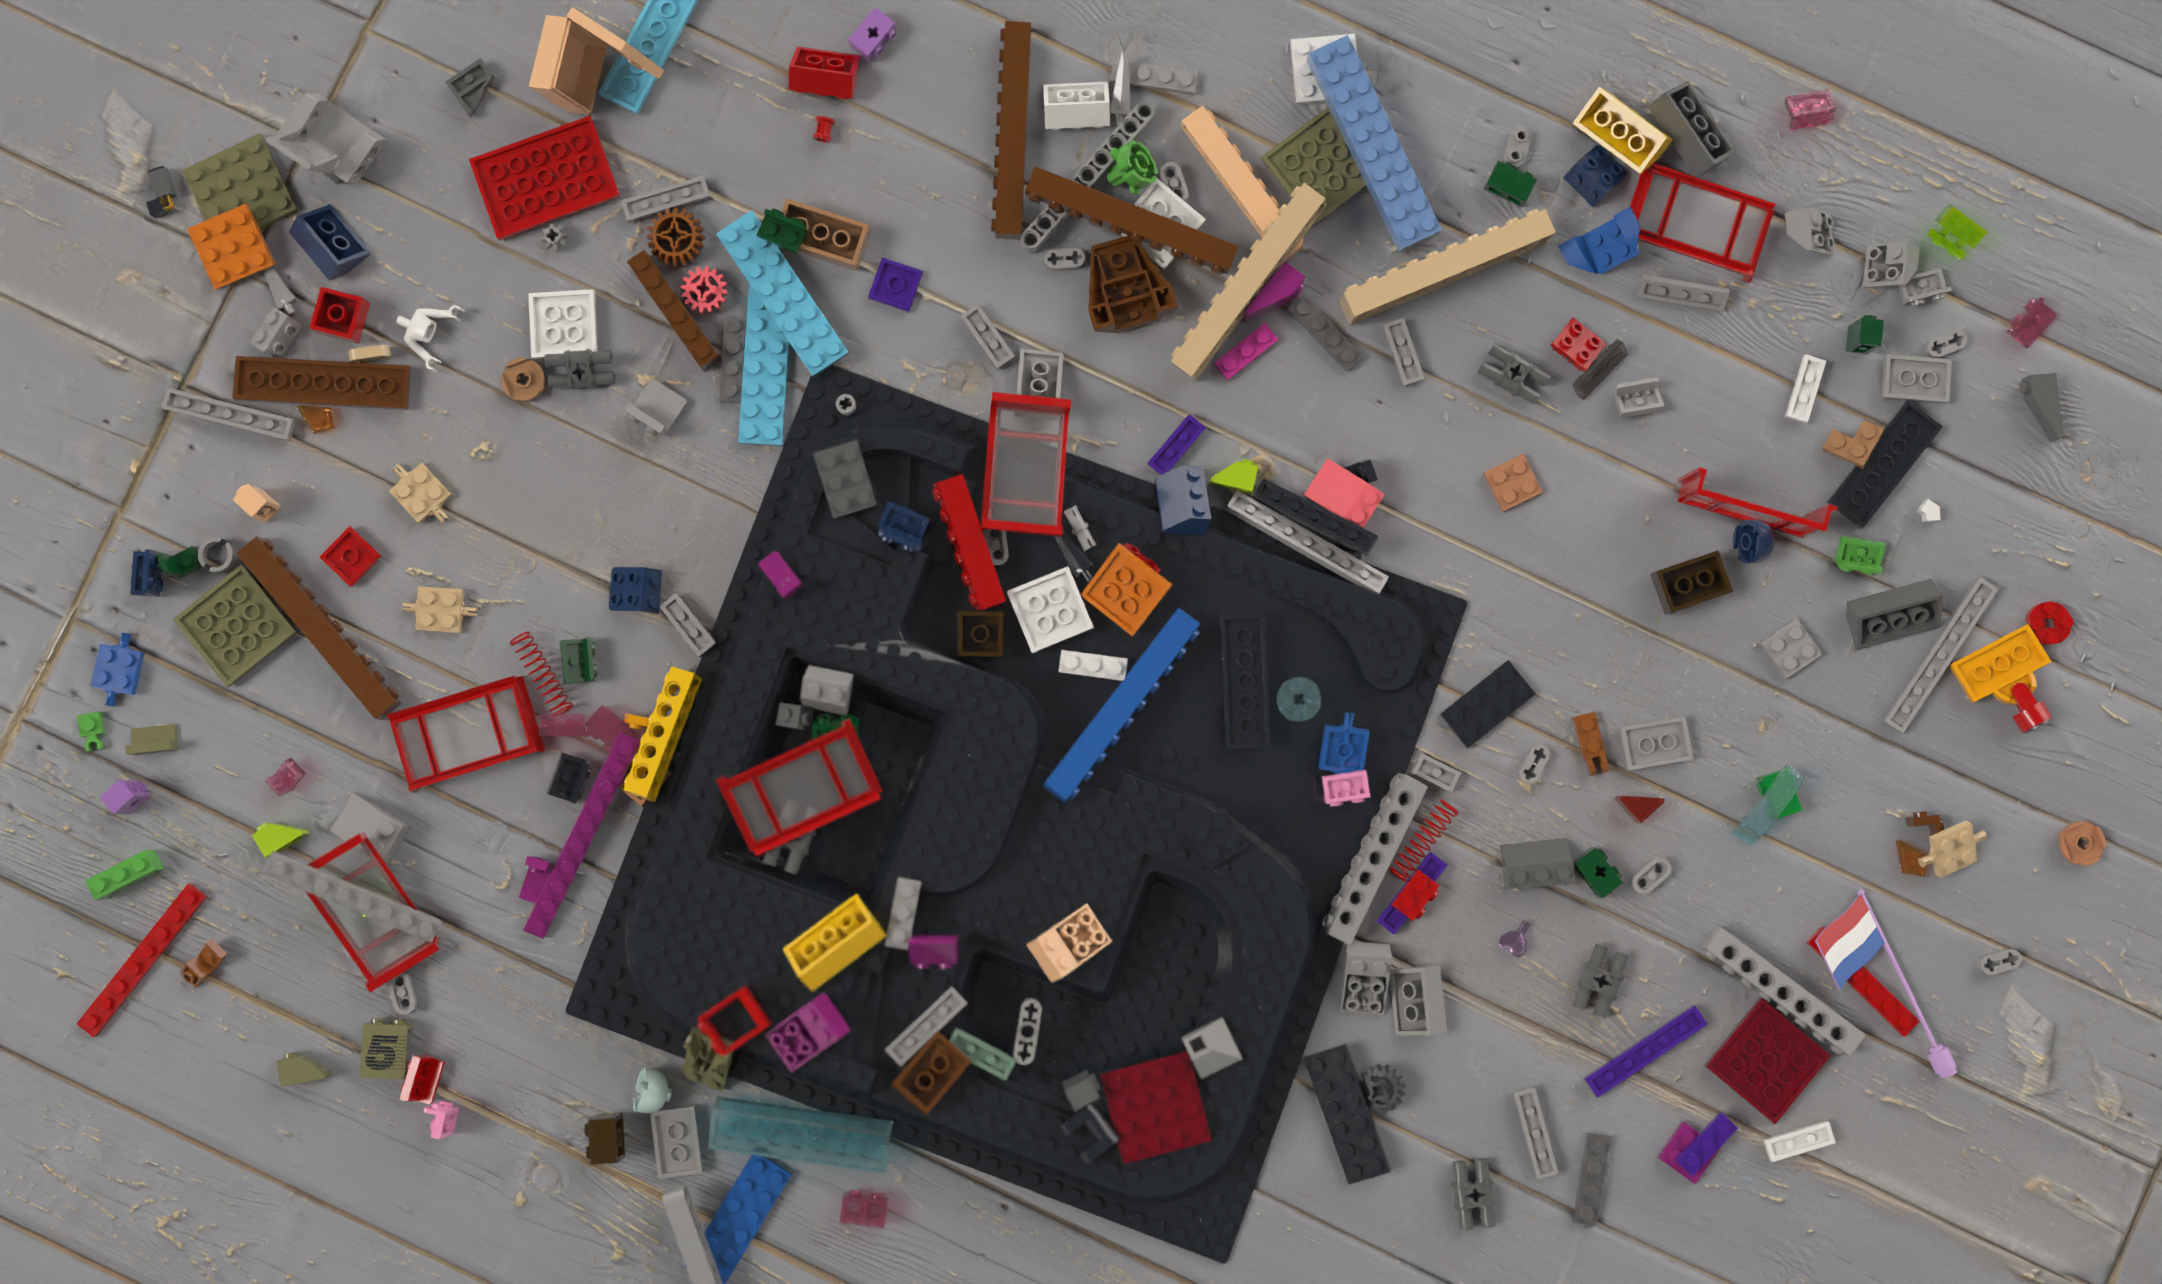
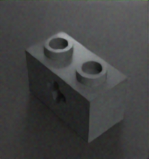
M1087 1070L1063 1082L1064 1091L1075 1111L1099 1098L1098 1091L1101 1090L1095 1075H1089Z

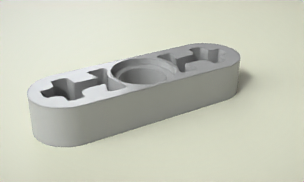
M1035 998L1025 999L1020 1009L1014 1058L1022 1065L1031 1063L1035 1055L1042 1010L1040 1002ZM1030 1003H1034V1007L1038 1008L1037 1011L1032 1013V1020L1036 1019V1023L1030 1020L1022 1021L1023 1017L1028 1019V1010L1025 1009V1006L1029 1007ZM1023 1026H1032L1034 1034L1031 1037H1024L1021 1034ZM1019 1040L1033 1042L1032 1045L1027 1044V1052L1031 1054L1026 1056L1025 1059H1021V1055L1017 1054L1018 1051L1021 1052L1023 1050V1043H1019Z

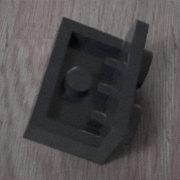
M561 752L547 794L576 804L577 800H580L583 796L584 787L582 786L584 781L591 774V762Z

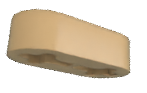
M388 345L355 348L348 351L349 362L365 363L391 358L390 346Z

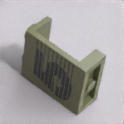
M371 1018V1022L363 1024L360 1078L406 1079L408 1068H406L408 1030L412 1029L414 1024L406 1023V1019H393V1023H384L385 1019Z

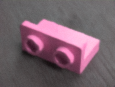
M1366 770L1322 776L1323 798L1326 804L1330 803V806H1339L1343 804V801L1351 800L1352 803L1363 802L1365 798L1370 797Z
M439 1101V1103H432L431 1106L424 1108V1113L436 1115L430 1125V1131H432L431 1138L442 1139L454 1134L459 1108L452 1106V1102Z

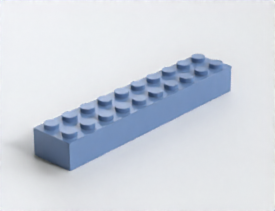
M1346 35L1310 52L1306 59L1309 68L1366 183L1398 253H1402L1438 236L1442 229L1349 36Z

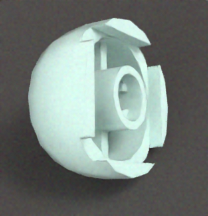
M649 1068L641 1070L635 1087L637 1098H633V1110L640 1113H654L663 1107L665 1101L669 1102L672 1090L668 1088V1081L664 1074Z

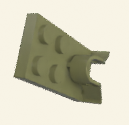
M692 1028L684 1044L687 1052L682 1075L690 1081H697L705 1084L712 1090L723 1092L727 1083L734 1050L724 1057L721 1054L717 1055L710 1045L712 1040L708 1034L705 1036L701 1030ZM724 1040L727 1046L733 1044L732 1042Z

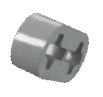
M1079 248L1053 249L1045 254L1044 263L1047 269L1051 271L1080 269L1085 263V254ZM1073 254H1077L1082 259H1079L1078 263L1074 264L1073 260H1066V258H1072ZM1052 255H1056V259H1064L1057 261L1056 265H1052V262L1048 261Z
M1954 330L1936 337L1926 343L1924 347L1925 354L1930 358H1940L1958 351L1967 344V336L1961 330ZM1954 337H1959L1960 341L1958 343L1949 345L1948 341ZM1934 345H1943V348L1938 351H1932L1931 349Z
M1539 744L1529 749L1518 771V777L1523 783H1534L1540 777L1550 756L1546 746ZM1542 749L1544 758H1539L1535 763L1536 755L1534 751ZM1533 765L1532 774H1534V777L1526 779V774L1523 772L1524 770H1529Z
M2002 949L1980 956L1977 961V968L1983 974L1994 975L2019 967L2022 957L2017 950ZM2009 955L2014 956L2011 963L2002 962V959L2008 958ZM1987 959L1997 963L1991 965L1990 969L1984 967V964H1987Z

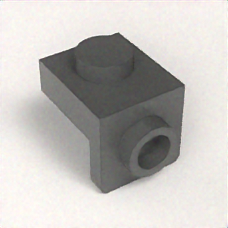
M780 703L776 725L810 731L814 719V709Z

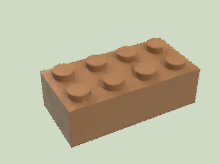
M786 198L782 209L784 216L789 219L796 217L804 221L803 225L808 230L798 252L858 271L871 233L870 226Z

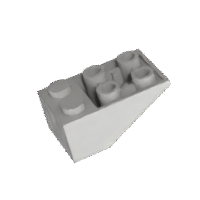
M1352 942L1351 945L1345 944L1340 1012L1384 1015L1392 962L1389 944Z

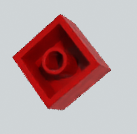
M321 287L309 329L317 334L359 344L370 302L363 297Z

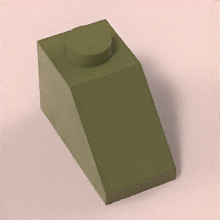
M297 1052L283 1054L284 1059L276 1061L281 1087L332 1076L331 1071L306 1054L298 1056Z

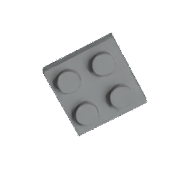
M1797 618L1759 643L1783 679H1787L1822 655Z

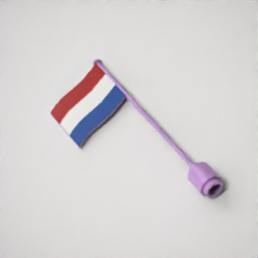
M1860 889L1857 892L1859 896L1849 908L1825 927L1815 941L1838 990H1841L1849 977L1870 961L1884 944L1932 1044L1929 1048L1930 1052L1926 1055L1935 1074L1939 1075L1940 1079L1950 1077L1957 1073V1065L1948 1046H1942L1941 1043L1936 1044L1864 894L1866 891Z

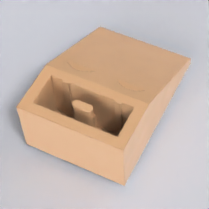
M1086 904L1032 940L1027 946L1050 981L1054 982L1068 974L1112 941L1088 904Z

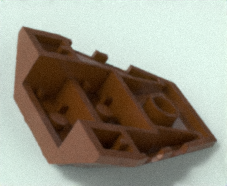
M1130 236L1091 246L1088 312L1094 332L1119 333L1155 323L1178 308L1171 284L1163 277L1159 268L1149 258L1142 245L1130 240Z

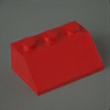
M797 46L789 65L788 90H793L797 93H815L818 96L829 95L840 99H852L856 90L861 55Z

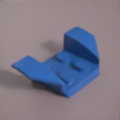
M1628 207L1615 214L1614 219L1582 236L1573 237L1558 245L1568 265L1595 274H1604L1641 255L1637 246L1640 224L1632 208Z

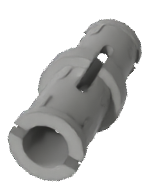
M1077 506L1064 511L1073 528L1071 531L1077 535L1083 550L1086 551L1097 545L1087 528L1089 526L1088 523L1083 521Z

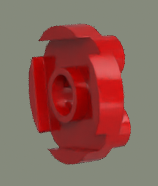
M2053 601L2033 606L2028 611L2025 620L2041 645L2061 643L2069 636L2071 627L2074 624V620L2068 610L2061 604ZM2051 619L2053 627L2046 628L2044 620Z

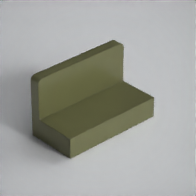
M176 725L131 729L132 745L125 746L126 754L129 755L178 750Z

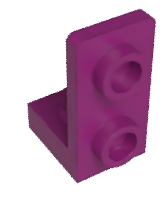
M777 551L772 552L759 563L760 568L784 599H788L804 586Z
M527 856L525 865H528L529 868L519 898L535 903L553 868L554 862L536 856Z

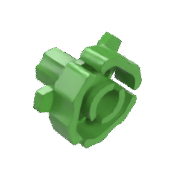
M1131 140L1119 149H1111L1110 156L1117 162V165L1110 168L1106 176L1109 183L1114 187H1119L1127 182L1131 194L1139 195L1140 189L1156 181L1155 175L1158 174L1156 163L1147 147L1141 142L1136 143L1135 140Z

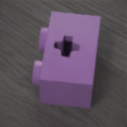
M875 7L848 39L849 46L870 62L873 58L879 57L883 51L882 47L887 41L891 42L897 33L896 24Z
M119 779L99 798L113 814H132L151 796L147 792V786L140 780Z

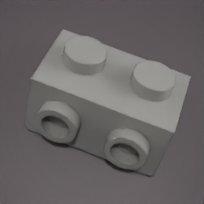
M1941 268L1914 274L1906 285L1898 286L1903 305L1911 303L1912 306L1923 304L1925 299L1932 298L1933 301L1946 298L1945 294L1952 291L1951 286L1946 287Z
M273 307L259 330L255 333L250 344L273 358H282L302 328V324Z
M1658 377L1645 378L1634 382H1623L1616 385L1614 400L1620 418L1664 410V403L1658 389L1660 383Z

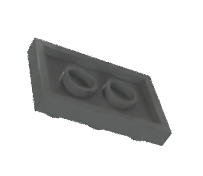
M857 440L813 453L833 518L877 505Z

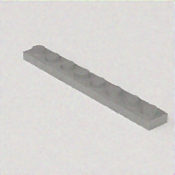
M1238 490L1225 509L1355 585L1379 594L1389 576Z
M1981 577L1975 580L1883 719V723L1900 734L1905 732L1991 602L1998 588Z
M274 851L262 873L429 942H432L441 926V920Z

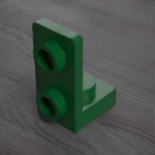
M194 546L173 556L161 552L156 554L158 568L161 572L182 578L203 567L198 560V551Z

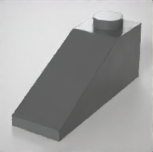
M2056 373L2029 375L2023 378L2020 384V391L2024 395L2025 403L2050 441L2063 438Z

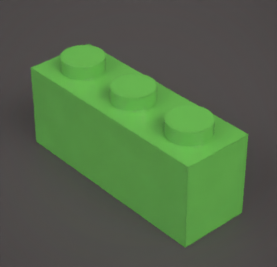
M144 850L85 880L94 900H104L164 870V867L155 850Z

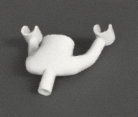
M454 305L449 310L420 308L415 311L411 320L402 316L397 318V324L407 328L404 341L426 361V367L433 372H438V370L434 369V364L437 362L442 363V361L432 357L417 341L428 343L433 338L437 324L428 317L453 318L461 321L457 317V313L459 311L465 312V310L459 306Z

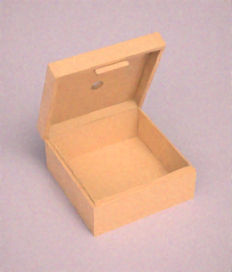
M572 7L566 17L546 15L529 87L568 113L589 115L592 111L607 46L627 58L628 62L639 70L643 69L657 79L661 77L664 69L630 44Z

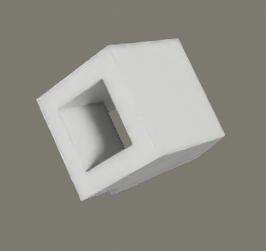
M1929 499L1924 500L1916 511L1922 515V522L1940 521V507Z

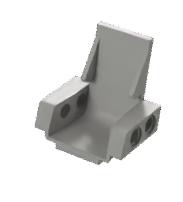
M306 93L276 136H268L265 141L306 169L319 172L335 184L340 179L346 183L357 184L387 142V139L332 104L320 94Z

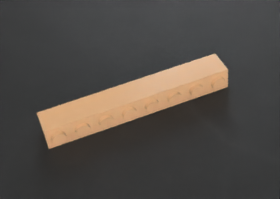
M1201 106L1181 120V128L1263 238L1266 234L1264 230L1271 221L1274 223L1279 217L1277 215L1279 211L1277 207L1279 205L1273 196L1269 197L1265 192L1266 187L1262 180L1254 177L1251 165L1241 159V153L1235 144L1231 145L1227 140L1228 135L1226 131L1216 125L1213 113L1209 109L1206 111ZM1302 238L1287 260L1303 249L1304 238Z

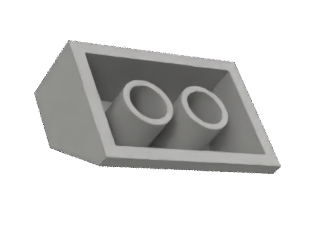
M1440 965L1391 969L1390 987L1395 1035L1423 1036L1447 1032Z

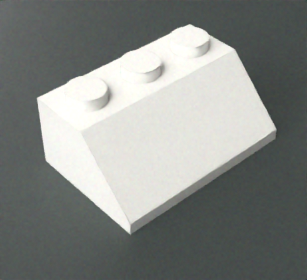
M1108 82L1043 85L1045 129L1060 130L1062 128L1081 129L1083 127L1103 128L1110 126Z

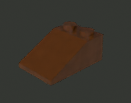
M936 1031L891 1083V1086L920 1112L926 1115L969 1065L971 1060Z

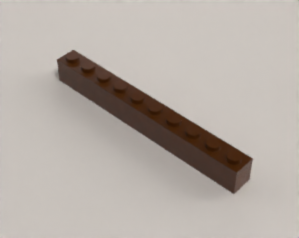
M1005 21V28L1000 30V42H1004V49L999 51V63H1003V71L999 70L998 84H1002V92L998 91L997 105H1001V113L996 115V126H1000V134L995 136V147H999V155L994 157V168H998V176L993 178V189H997V197H993L992 210L996 211V219L991 221V232H995L996 239L1021 240L1031 22Z
M1036 166L1025 190V195L1032 202L1040 203L1041 201L1049 204L1048 207L1052 210L1060 211L1062 209L1069 212L1068 215L1075 219L1085 218L1093 226L1101 227L1102 225L1108 227L1110 232L1116 235H1121L1122 233L1128 235L1130 240L1137 243L1146 242L1154 250L1162 251L1164 249L1177 259L1187 258L1191 260V264L1198 267L1207 266L1211 268L1213 273L1218 275L1228 274L1238 246Z
M257 536L253 538L236 554L370 714L377 720L385 718L387 714L391 713L401 704L398 699V692L393 687H388L384 683L385 677L378 670L374 671L370 666L371 660L364 653L360 654L358 652L356 642L350 637L347 638L342 633L344 631L343 627L336 620L332 621L328 616L330 614L329 610L323 604L319 605L316 602L314 592L308 587L305 589L300 583L303 581L302 578L295 571H290L287 567L289 563L282 555H277L274 552L275 546L271 541Z

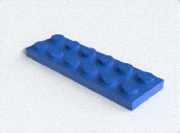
M756 1150L752 1153L704 1232L723 1284H726L793 1174Z

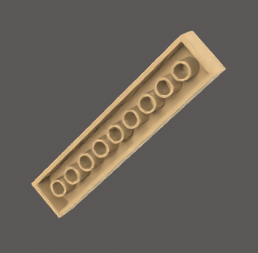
M1303 183L1301 187L1297 186L1294 189L1289 204L1284 203L1277 213L1279 215L1274 223L1271 221L1264 230L1265 236L1261 241L1259 239L1255 241L1250 249L1252 251L1248 258L1244 257L1237 266L1238 272L1235 276L1230 275L1224 283L1225 289L1221 294L1217 293L1213 297L1211 308L1208 312L1206 310L1202 312L1197 320L1199 324L1195 329L1191 328L1184 337L1186 340L1181 347L1177 346L1172 352L1171 357L1173 358L1171 362L1194 381L1197 380L1242 320L1247 308L1287 260L1326 208V198L1307 184Z
M1534 209L1526 213L1525 218L1519 220L1518 217L1507 221L1506 225L1500 228L1498 225L1486 230V234L1481 236L1474 234L1466 238V242L1460 245L1458 242L1452 243L1443 252L1438 253V250L1427 254L1426 259L1409 261L1405 264L1406 267L1398 270V267L1392 268L1385 272V276L1380 278L1373 276L1365 281L1366 284L1359 287L1357 284L1351 285L1345 289L1346 292L1343 293L1340 304L1349 325H1352L1547 244L1556 231L1546 209L1541 211Z

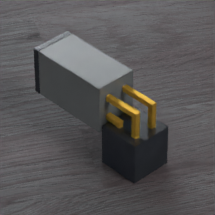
M164 166L148 170L157 199L147 201L146 204L150 216L155 219L168 215L169 210L175 209L172 199L176 197L169 170ZM167 199L169 200V203H170L169 206H166V204H167V203H166V200H167Z

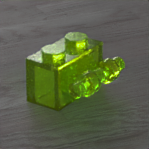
M1948 203L1934 220L1942 226L1940 231L1937 232L1930 228L1926 235L1932 239L1931 242L1944 247L1949 255L1952 257L1955 255L1961 260L1966 255V252L1961 247L1967 244L1974 249L1988 231ZM1949 232L1958 238L1955 243L1945 238Z

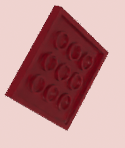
M1759 998L1704 1066L1776 1125L1831 1055L1765 1000Z
M1188 1051L1100 1074L1114 1130L1120 1137L1118 1145L1123 1164L1212 1141Z

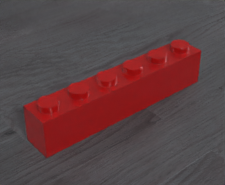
M963 474L933 483L934 489H932L935 500L939 501L942 508L940 516L942 521L947 523L949 529L947 536L950 543L955 546L956 552H954V557L957 564L962 567L963 573L961 577L964 585L969 587L971 594L968 597L972 607H975L976 610H983L1005 602L1006 600Z

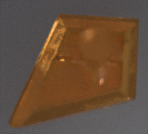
M297 405L298 410L313 434L336 429L330 407Z
M1896 840L1901 873L1925 877L1926 866L1921 867L1918 859L1927 856V854L1900 840Z

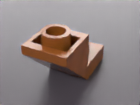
M212 938L205 943L197 956L185 964L181 971L183 978L195 988L199 987L223 963L227 953Z

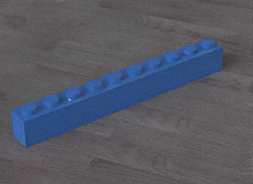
M1180 608L1177 609L1045 782L1044 788L1064 803L1068 799L1073 800L1080 791L1077 787L1081 781L1085 783L1093 774L1091 768L1094 764L1100 765L1107 755L1104 752L1109 745L1113 747L1119 740V731L1122 728L1126 730L1134 720L1131 716L1135 710L1138 712L1142 710L1147 703L1144 700L1148 693L1153 695L1160 686V683L1157 681L1162 675L1167 677L1173 669L1171 665L1175 658L1179 660L1187 650L1184 648L1188 641L1193 642L1200 632L1197 629L1200 623Z

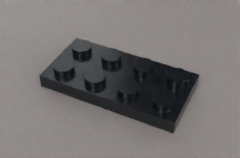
M1507 660L1439 715L1467 749L1536 695V693L1512 663Z

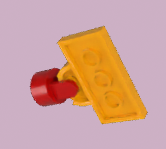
M2028 624L1949 665L1972 704L1992 694L1998 701L2004 704L2016 705L2020 713L2012 718L2021 733L2027 734L2051 721L2052 715L2044 702L2037 703L2032 694L2037 687L2033 672L2052 661Z

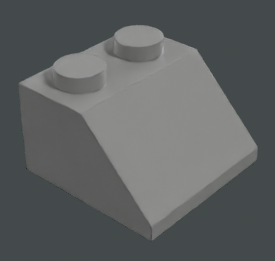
M809 666L803 678L801 693L803 707L847 715L853 674Z

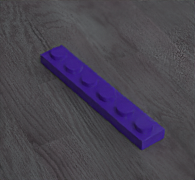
M1692 1005L1583 1079L1595 1097L1598 1098L1708 1024L1697 1007Z

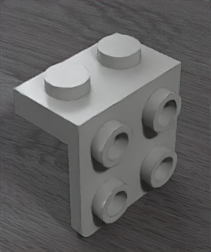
M651 379L634 405L628 403L624 411L629 414L627 418L637 425L639 422L646 425L645 430L654 436L660 434L665 437L686 406L687 401L660 382Z

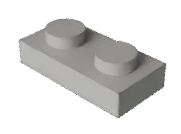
M1423 753L1420 754L1411 772L1452 793L1461 775V772Z

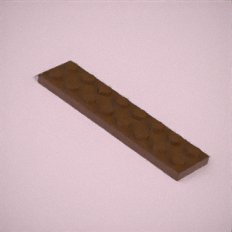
M236 356L232 399L408 410L411 366Z

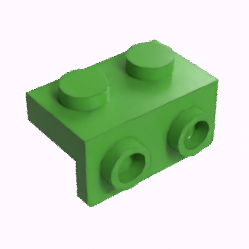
M1840 536L1834 561L1841 570L1846 572L1858 570L1867 575L1882 574L1883 569L1880 565L1886 545L1884 542Z

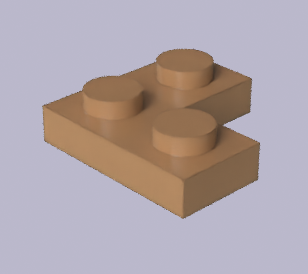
M1863 420L1854 438L1832 430L1822 451L1863 469L1881 438L1884 429Z

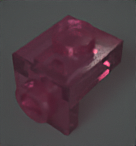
M289 758L265 782L274 792L282 796L292 791L306 772L292 758Z

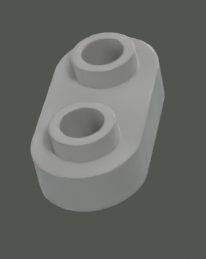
M1517 126L1511 131L1503 154V161L1511 163L1515 169L1523 165L1530 146L1532 134L1527 127ZM1521 133L1525 138L1519 139L1517 135ZM1511 154H1517L1518 159L1514 160Z
M1174 162L1165 163L1160 169L1162 183L1173 192L1180 191L1182 193L1180 198L1186 202L1188 199V188L1181 168ZM1170 170L1174 171L1175 173L1174 177L1169 178L1166 175L1167 172Z
M983 530L993 564L995 566L1005 564L1009 557L1006 531H999L997 537H992L990 535L992 530ZM1000 551L1002 553L1001 558H994V553Z
M1653 858L1633 875L1631 879L1632 889L1639 894L1650 893L1670 875L1671 864L1665 858ZM1657 864L1661 865L1662 870L1659 873L1655 871V866ZM1640 879L1645 880L1643 887H1640L1638 884Z
M404 971L387 982L394 1010L402 1015L412 1013L417 1007V998L411 976ZM400 977L404 980V984L402 986L398 984V979ZM404 999L409 1000L410 1004L408 1007L404 1006Z

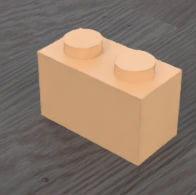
M250 484L240 487L233 499L252 518L266 523L281 508L263 489Z

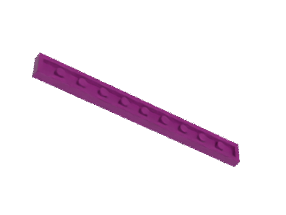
M619 732L523 926V931L544 939L631 763L640 740Z

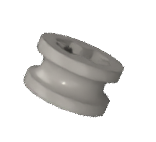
M843 394L837 398L836 407L841 414L850 415L855 412L857 404L851 395ZM846 400H849L852 406L843 410L841 402L845 403Z

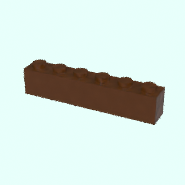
M645 249L626 261L700 368L705 372L722 359Z

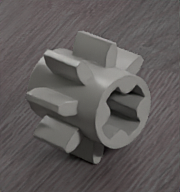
M551 223L550 228L542 229L544 237H541L540 240L547 242L545 245L546 249L549 250L551 247H554L559 252L560 247L567 246L565 239L569 238L567 233H562L564 228L561 225L555 228ZM554 234H557L558 236L555 237V241H552L551 239L554 238Z

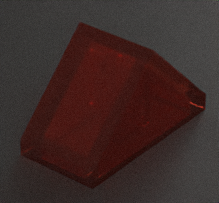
M1635 796L1615 797L1617 803L1636 823L1644 822L1664 803L1665 799Z

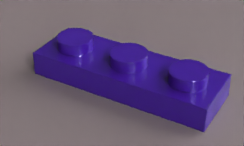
M1188 414L1149 460L1147 465L1159 475L1169 472L1206 427Z
M1719 1112L1674 1160L1689 1175L1693 1176L1735 1133L1738 1127L1725 1114Z

